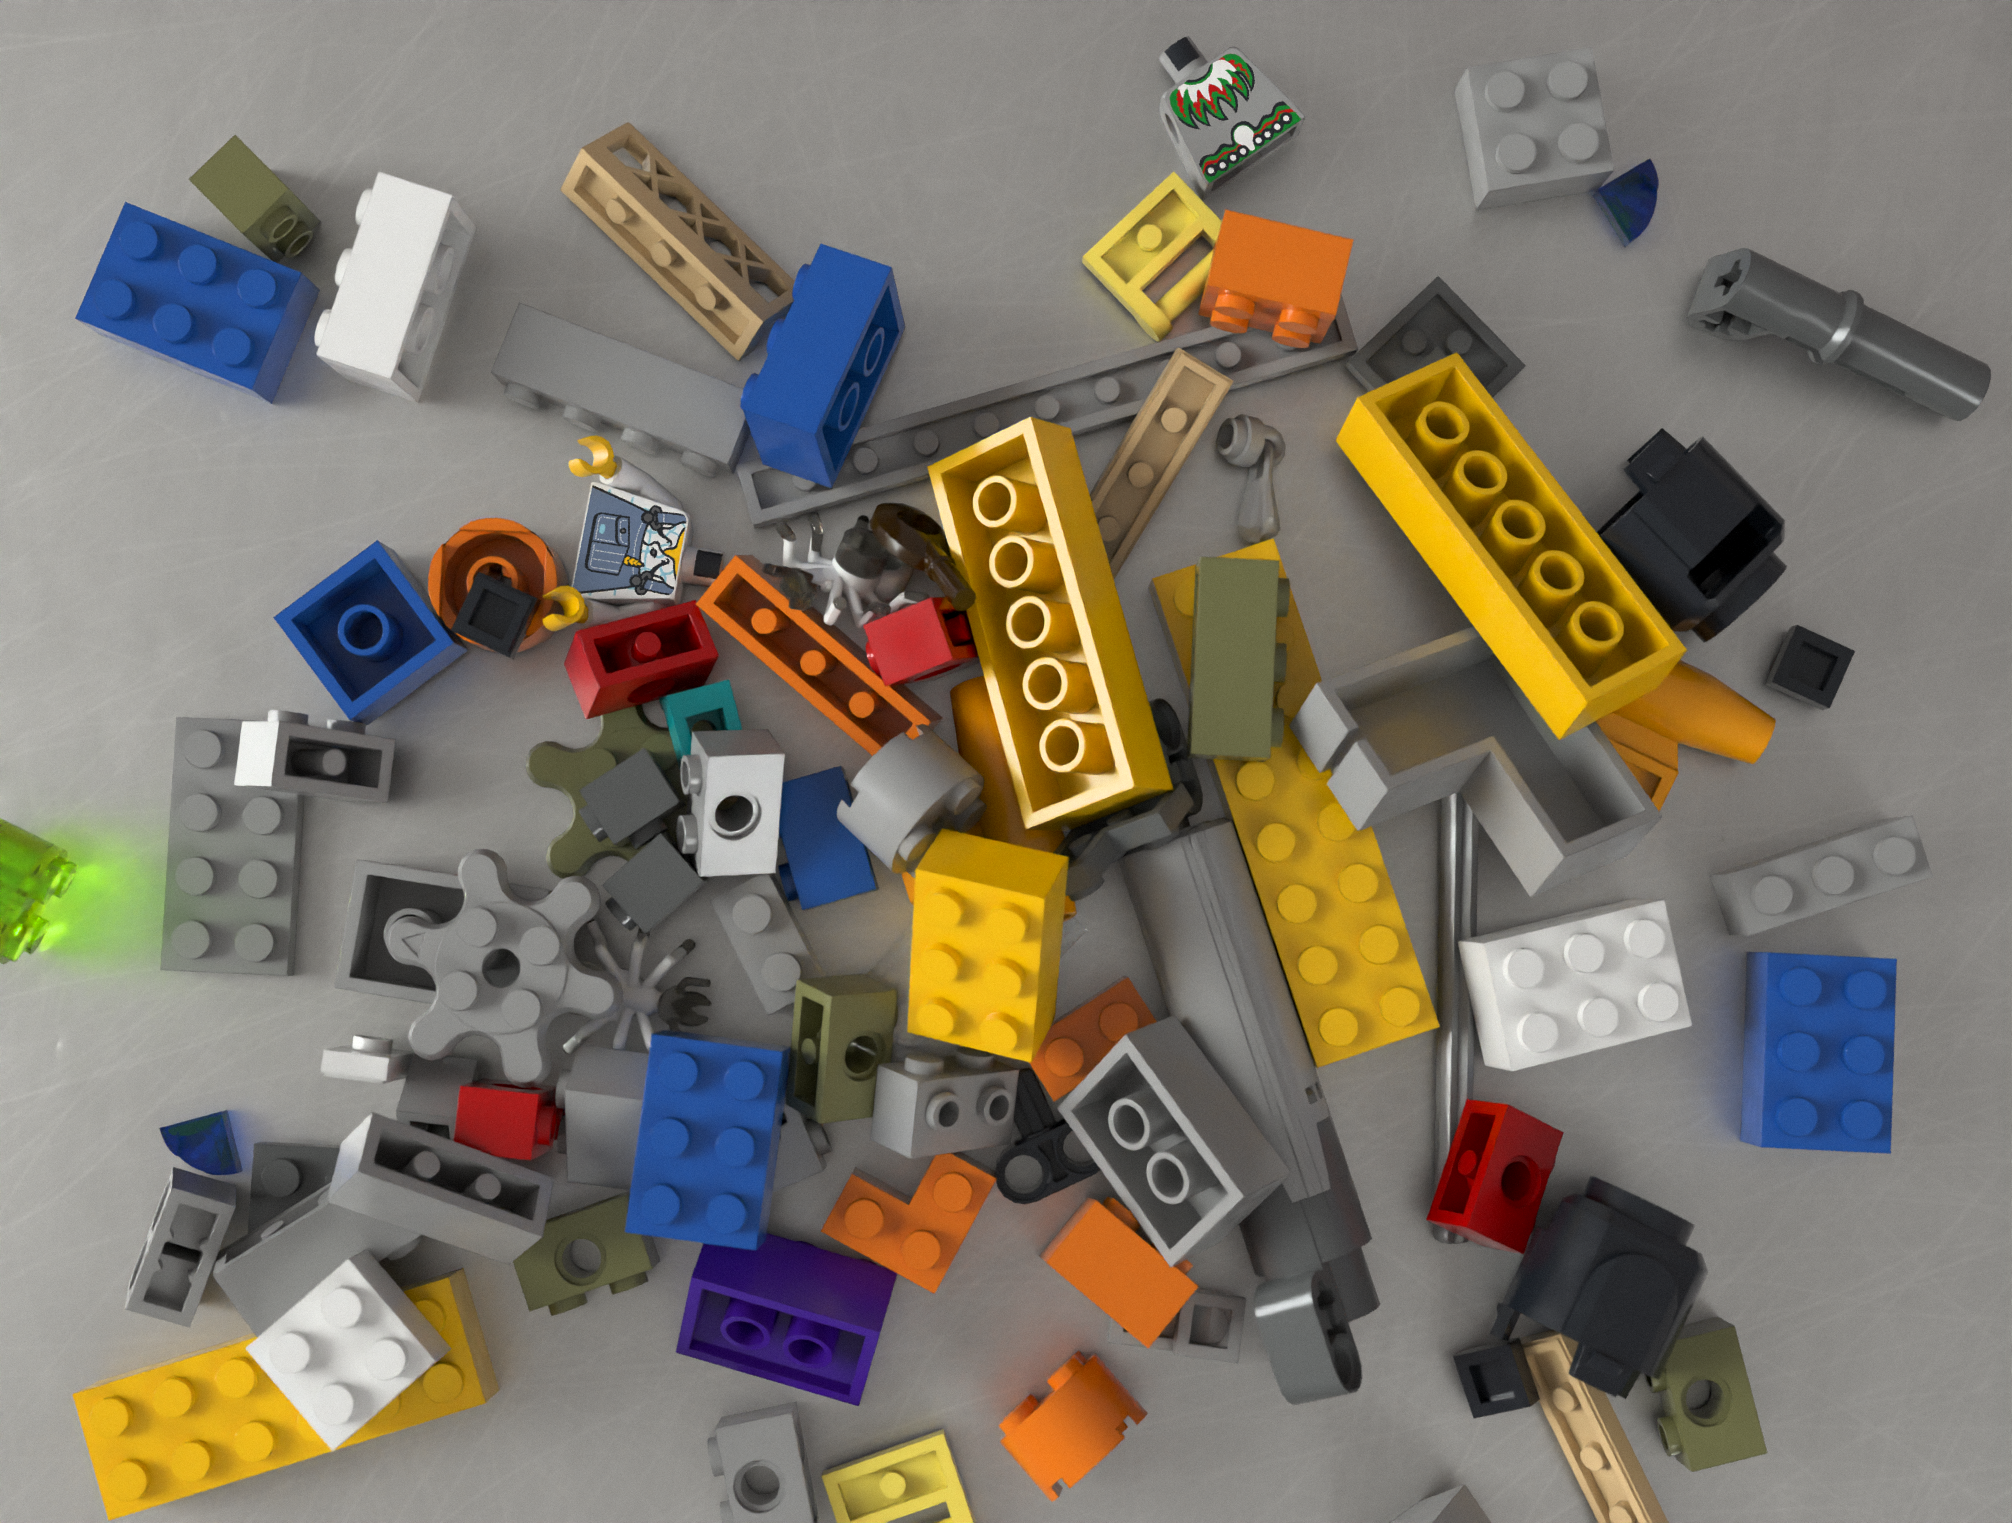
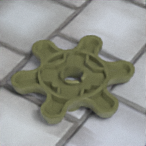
M642 704L601 715V726L598 736L591 744L584 748L573 749L557 742L545 741L535 745L526 757L525 768L527 775L533 783L541 787L554 788L563 792L569 798L573 807V818L569 827L552 840L546 852L547 865L551 872L559 878L582 877L599 859L608 856H616L629 861L645 847L643 846L636 850L631 842L623 847L616 846L609 837L599 842L579 812L581 808L587 805L579 790L643 748L653 753L686 806L663 820L668 827L666 832L677 842V820L680 815H687L688 794H685L682 789L680 769L669 729L651 723L645 716ZM702 720L696 722L692 727V731H713L711 725ZM729 796L723 799L716 810L730 808L736 803L738 797Z

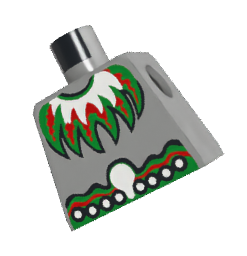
M1187 36L1175 42L1160 56V62L1176 85L1168 89L1161 96L1159 113L1189 178L1202 201L1299 135L1305 120L1302 111L1239 48L1235 46L1230 47L1207 62L1192 39Z

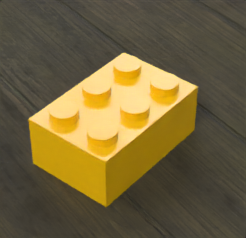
M941 829L915 871L908 1033L1032 1063L1055 1020L1069 857Z

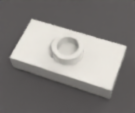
M354 1035L353 1044L324 1049L320 1073H324V1076L385 1084L407 1078L415 1052L392 1049L393 1040Z

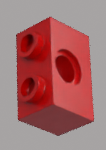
M946 597L928 598L863 625L869 640L866 643L868 661L873 671L882 677L885 686L934 681L980 662L966 610H956Z
M696 600L576 631L564 661V666L586 720L705 685L719 654L700 608L696 605Z
M489 1078L460 1085L453 1141L495 1157L530 1161L553 1149V1141L558 1138L562 1117L565 1115V1109L556 1107L557 1086L539 1084L534 1087L522 1088L514 1085L511 1081Z
M1467 1099L1426 1220L1480 1246L1524 1255L1529 1237L1535 1227L1536 1216L1549 1176L1555 1166L1556 1155L1564 1132L1509 1104Z

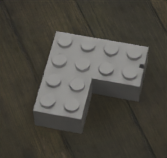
M1474 626L1316 683L1289 725L1319 773L1329 769L1332 771L1333 775L1327 782V785L1357 831L1460 792L1530 897L1628 856L1663 817L1596 721L1558 740Z

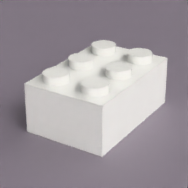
M378 171L373 189L366 188L358 202L356 223L360 227L353 248H346L337 264L335 282L339 289L332 310L325 309L318 320L314 339L315 345L319 346L316 355L348 381L418 403L477 227L453 195Z
M1632 898L1457 941L1485 1066L1516 1071L1692 1026L1665 900Z

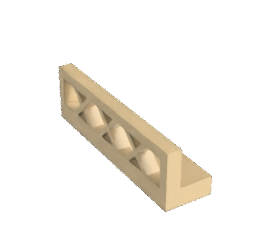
M629 122L581 148L560 190L738 361L753 352L769 325L789 312L794 301L792 292L795 281ZM623 147L642 165V170L625 166L613 152ZM659 193L676 197L686 207L687 213L670 209L659 198ZM704 236L721 240L731 250V256L715 252L704 241ZM749 279L764 282L779 297L768 303L750 286Z

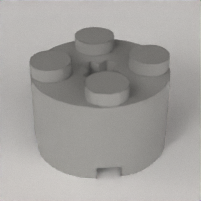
M926 724L916 726L919 736L913 740L902 732L886 743L863 766L851 782V785L859 792L851 807L841 800L837 809V819L890 870L896 874L908 872L914 879L916 867L942 828L966 833L977 824L987 809V805L979 798L985 782L983 776Z

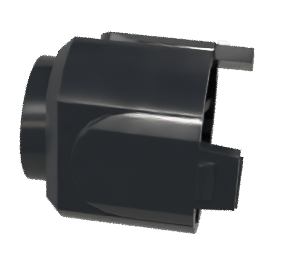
M1661 428L1627 460L1630 464L1623 469L1639 488V491L1597 531V534L1672 631L1688 632L1691 629L1705 643L1723 631L1750 608L1786 570V564L1774 553L1785 539V520L1703 436L1686 449L1667 431Z
M1590 1176L1582 1195L1575 1193L1562 1199L1548 1229L1537 1227L1503 1302L1498 1303L1497 1318L1490 1334L1508 1341L1520 1314H1523L1579 1342L1568 1375L1615 1398L1618 1395L1626 1399L1640 1373H1644L1657 1380L1660 1379L1708 1274L1703 1255L1686 1246L1695 1225L1641 1197Z

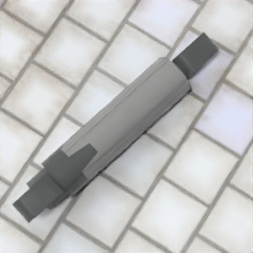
M1157 698L1149 701L1172 785L1182 782L1194 804L1178 825L1180 833L1173 840L1153 850H1147L1144 845L1130 849L1118 862L1169 1016L1175 1015L1292 1173L1238 1224L1256 1276L1265 1277L1266 1283L1259 1284L1255 1290L1254 1311L1279 1389L1284 1398L1293 1405L1355 1393L1361 1386L1362 1365L1349 1322L1371 1313L1380 1306L1362 1250V1246L1366 1245L1372 1239L1234 822L1223 817L1210 822L1205 821L1193 826L1190 825L1188 817L1199 813L1203 805L1201 784L1192 758H1186L1187 742L1176 712L1167 701Z

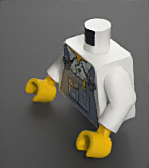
M594 435L578 439L577 441L580 445L586 446L592 451L594 462L591 466L582 459L570 460V471L579 477L599 474L601 483L591 482L572 585L559 586L543 595L545 600L557 601L564 610V616L551 614L543 618L545 628L551 631H559L574 623L578 630H583L678 605L681 602L684 584L710 587L723 571L725 552L691 546L693 535L691 517L688 513L684 512L682 503L648 473L623 458L614 456L613 448L605 438Z

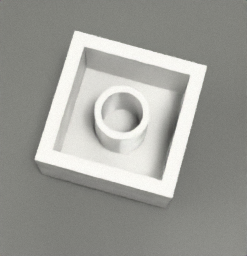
M366 1249L347 1259L245 1349L330 1449L334 1451L452 1348Z

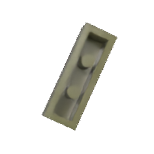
M1200 557L1195 565L1186 758L1265 762L1270 759L1271 747L1281 748L1284 711L1283 708H1273L1274 682H1284L1287 646L1286 643H1276L1277 617H1287L1290 582L1289 578H1278L1279 560Z

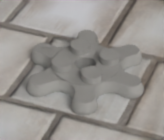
M476 849L467 853L458 867V879L463 888L464 902L461 911L454 919L447 923L435 924L420 917L408 916L396 921L387 933L386 944L392 957L402 964L415 965L425 969L432 976L436 985V996L432 1006L425 1013L417 1017L410 1026L409 1043L418 1056L433 1061L443 1059L451 1054L457 1044L466 1037L473 1035L485 1036L493 1040L499 1047L502 1055L503 1071L507 1079L514 1085L522 1088L534 1087L541 1084L549 1076L552 1068V1057L547 1048L546 1033L548 1026L554 1018L562 1013L575 1012L583 1014L590 1019L601 1020L611 1017L622 1004L623 990L617 978L606 971H595L585 967L578 961L574 952V938L577 931L584 923L592 919L599 910L601 902L600 892L596 885L588 878L571 876L560 881L545 898L536 901L524 900L517 896L510 888L507 879V866L503 858L492 850ZM499 949H507L513 952L518 957L521 965L517 980L507 987H498L489 979L486 971V960Z

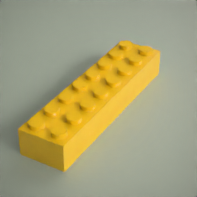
M1274 538L1218 556L1219 558L1279 560L1278 578H1287ZM1196 564L1152 578L1148 587L1188 708ZM1290 588L1287 617H1277L1276 643H1286L1287 646L1284 682H1274L1273 708H1283L1284 711L1281 748L1271 747L1270 759L1265 762L1206 759L1225 817L1234 822L1316 1068L1438 1028L1440 1025L1372 826L1357 831L1327 785V782L1333 775L1332 771L1329 769L1319 773L1289 727L1316 683L1322 682Z

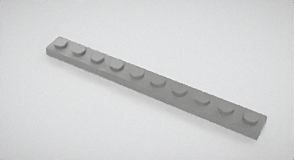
M1342 294L1340 295L1336 316L1321 344L1310 342L1307 348H1296L1277 343L1272 340V332L1248 327L1246 333H1232L1212 326L861 428L858 430L832 488L763 465L761 458L737 464L735 466L752 524L756 529L928 479L930 476L927 466L1029 417L1071 428L1073 436L1134 419L1177 348H1181L1233 380L1234 382L1228 391L1354 355L1358 347Z

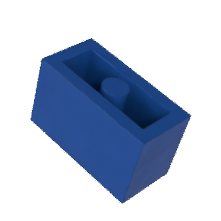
M842 766L789 780L782 784L778 839L782 838L788 863L778 865L788 902L799 899L803 911L879 890L867 847L837 819V809L841 800L849 807L854 802L846 772Z

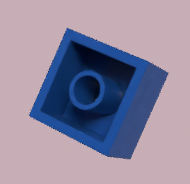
M378 540L273 617L348 719L366 724L367 726L468 651L462 640L438 616L429 596L397 553Z

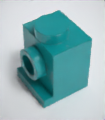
M729 680L659 698L661 709L664 710L679 769L681 768L683 755H691L692 727L696 722L700 720L706 721L711 725L713 731L743 730Z

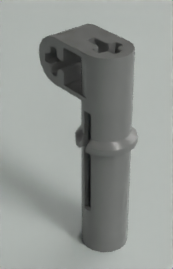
M1748 248L1734 250L1714 256L1708 260L1686 317L1687 322L1698 330L1727 340H1747L1774 334L1806 349L1811 361L1818 365H1823V362L1828 364L1833 362L1955 421L1968 418L1978 408L1988 391L1991 380V369L1986 363L1864 305V299L1860 293L1854 290L1839 293Z

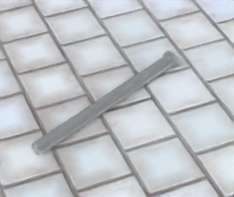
M1460 792L1442 798L1437 1000V1019L1440 1027L1437 1028L1434 1195L1466 1100H1473L1475 1019L1457 941L1476 937L1479 820ZM1433 1223V1236L1435 1240L1448 1244H1461L1469 1241Z

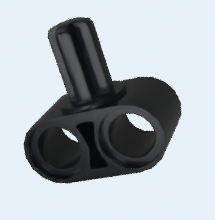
M1029 1067L1019 1069L1014 1122L1021 1137L1014 1140L1013 1143L1000 1153L996 1161L995 1177H997V1187L1005 1198L1014 1203L1029 1204L1091 1177L1101 1169L1093 1158L1085 1162H1077L1068 1158L1063 1150L1067 1135L1073 1131L1064 1118L1055 1119L1034 1071ZM1017 1156H1031L1042 1167L1040 1180L1031 1188H1016L1006 1178L1005 1169L1008 1163Z

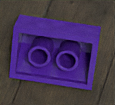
M767 1233L764 1243L757 1250L703 1243L691 1276L676 1353L859 1406L897 1273L866 1259H854L817 1248L808 1242L793 1241Z

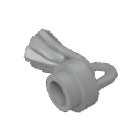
M1243 414L1236 416L1234 419L1228 418L1219 428L1216 441L1217 450L1221 455L1225 456L1229 463L1249 467L1248 484L1244 489L1242 507L1238 515L1237 530L1241 537L1247 540L1249 544L1255 545L1277 536L1281 530L1272 483L1273 466L1280 464L1285 456V442L1280 432L1272 426L1264 425L1259 418ZM1265 439H1269L1274 443V453H1272L1271 445L1265 442ZM1258 465L1264 467L1263 476L1257 478Z

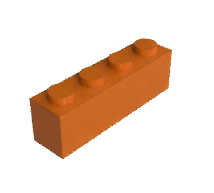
M735 555L696 603L701 610L872 756L900 733L904 732L913 740L919 736L916 728L917 725L926 724L933 730L943 719L942 716L904 684L885 686L882 677L878 676L870 666L866 651L834 624L832 626L825 624L824 616L753 555Z

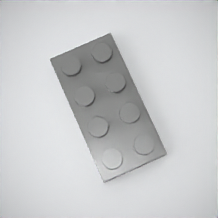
M176 717L160 970L294 976L305 795L234 786L242 721L258 720Z

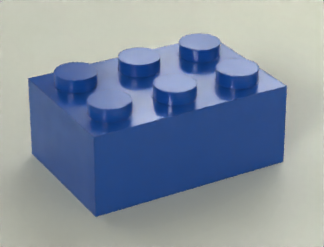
M125 202L75 319L102 336L272 404L320 289L299 271Z
M820 244L811 265L805 263L798 271L792 292L794 301L786 318H778L770 331L767 341L768 356L760 373H753L748 378L741 396V409L744 412L751 436L754 439L763 465L832 488L906 327L892 267Z
M1747 952L1741 1142L1764 1148L1891 1154L1897 959Z
M666 1029L651 1035L625 1232L749 1250H757L764 1243L767 1237L791 1046Z

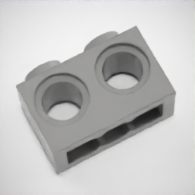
M173 1167L128 1284L125 1310L190 1328L236 1207V1185Z

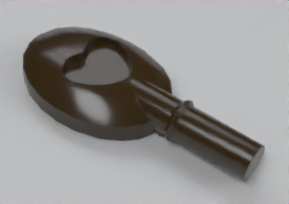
M881 503L877 505L870 520V528L880 544L905 564L925 572L930 580L936 582L956 610L963 611L970 608L975 602L976 594L956 568V563L951 557L944 529L929 515L913 506L903 503Z

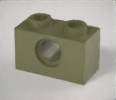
M236 135L188 179L247 239L276 263H279L284 257H294L305 249L313 238L314 232L312 230L321 222Z
M864 974L796 979L786 1096L787 1106L820 1124L873 1117L878 1064L891 1063L894 1028L898 1021V990Z
M630 1191L546 1220L543 1237L513 1261L529 1312L548 1305L551 1316L561 1314L588 1303L585 1295L587 1291L609 1284L611 1293L617 1294L649 1281L646 1271L653 1269L660 1262V1258L652 1236L625 1232ZM586 1239L598 1247L601 1254V1263L598 1270L583 1271L575 1266L570 1255L574 1240Z
M1720 1317L1684 1325L1660 1379L1657 1380L1644 1374L1650 1391L1652 1393L1659 1392L1665 1416L1657 1418V1427L1666 1454L1669 1457L1675 1455L1676 1460L1691 1472L1767 1454L1735 1326ZM1709 1380L1712 1392L1708 1403L1700 1409L1689 1410L1686 1403V1395L1689 1388L1697 1381Z

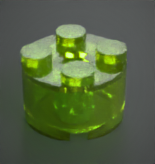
M0 818V963L4 965L10 960L16 962L23 952L31 955L37 949L50 924V921L41 917V914L52 895L61 898L68 890L78 870V864L67 859V850Z

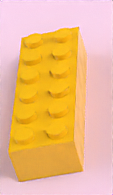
M1457 352L1357 397L1335 441L1558 740L1571 735L1657 689L1686 653V647Z
M1029 417L927 466L951 557L956 563V568L976 594L974 604L966 609L1025 829L1069 831L1174 790L1071 428Z
M464 1268L399 1287L452 1349L335 1450L485 1404L500 1390ZM254 1333L97 1381L72 1394L109 1521L332 1451L245 1349L258 1338Z

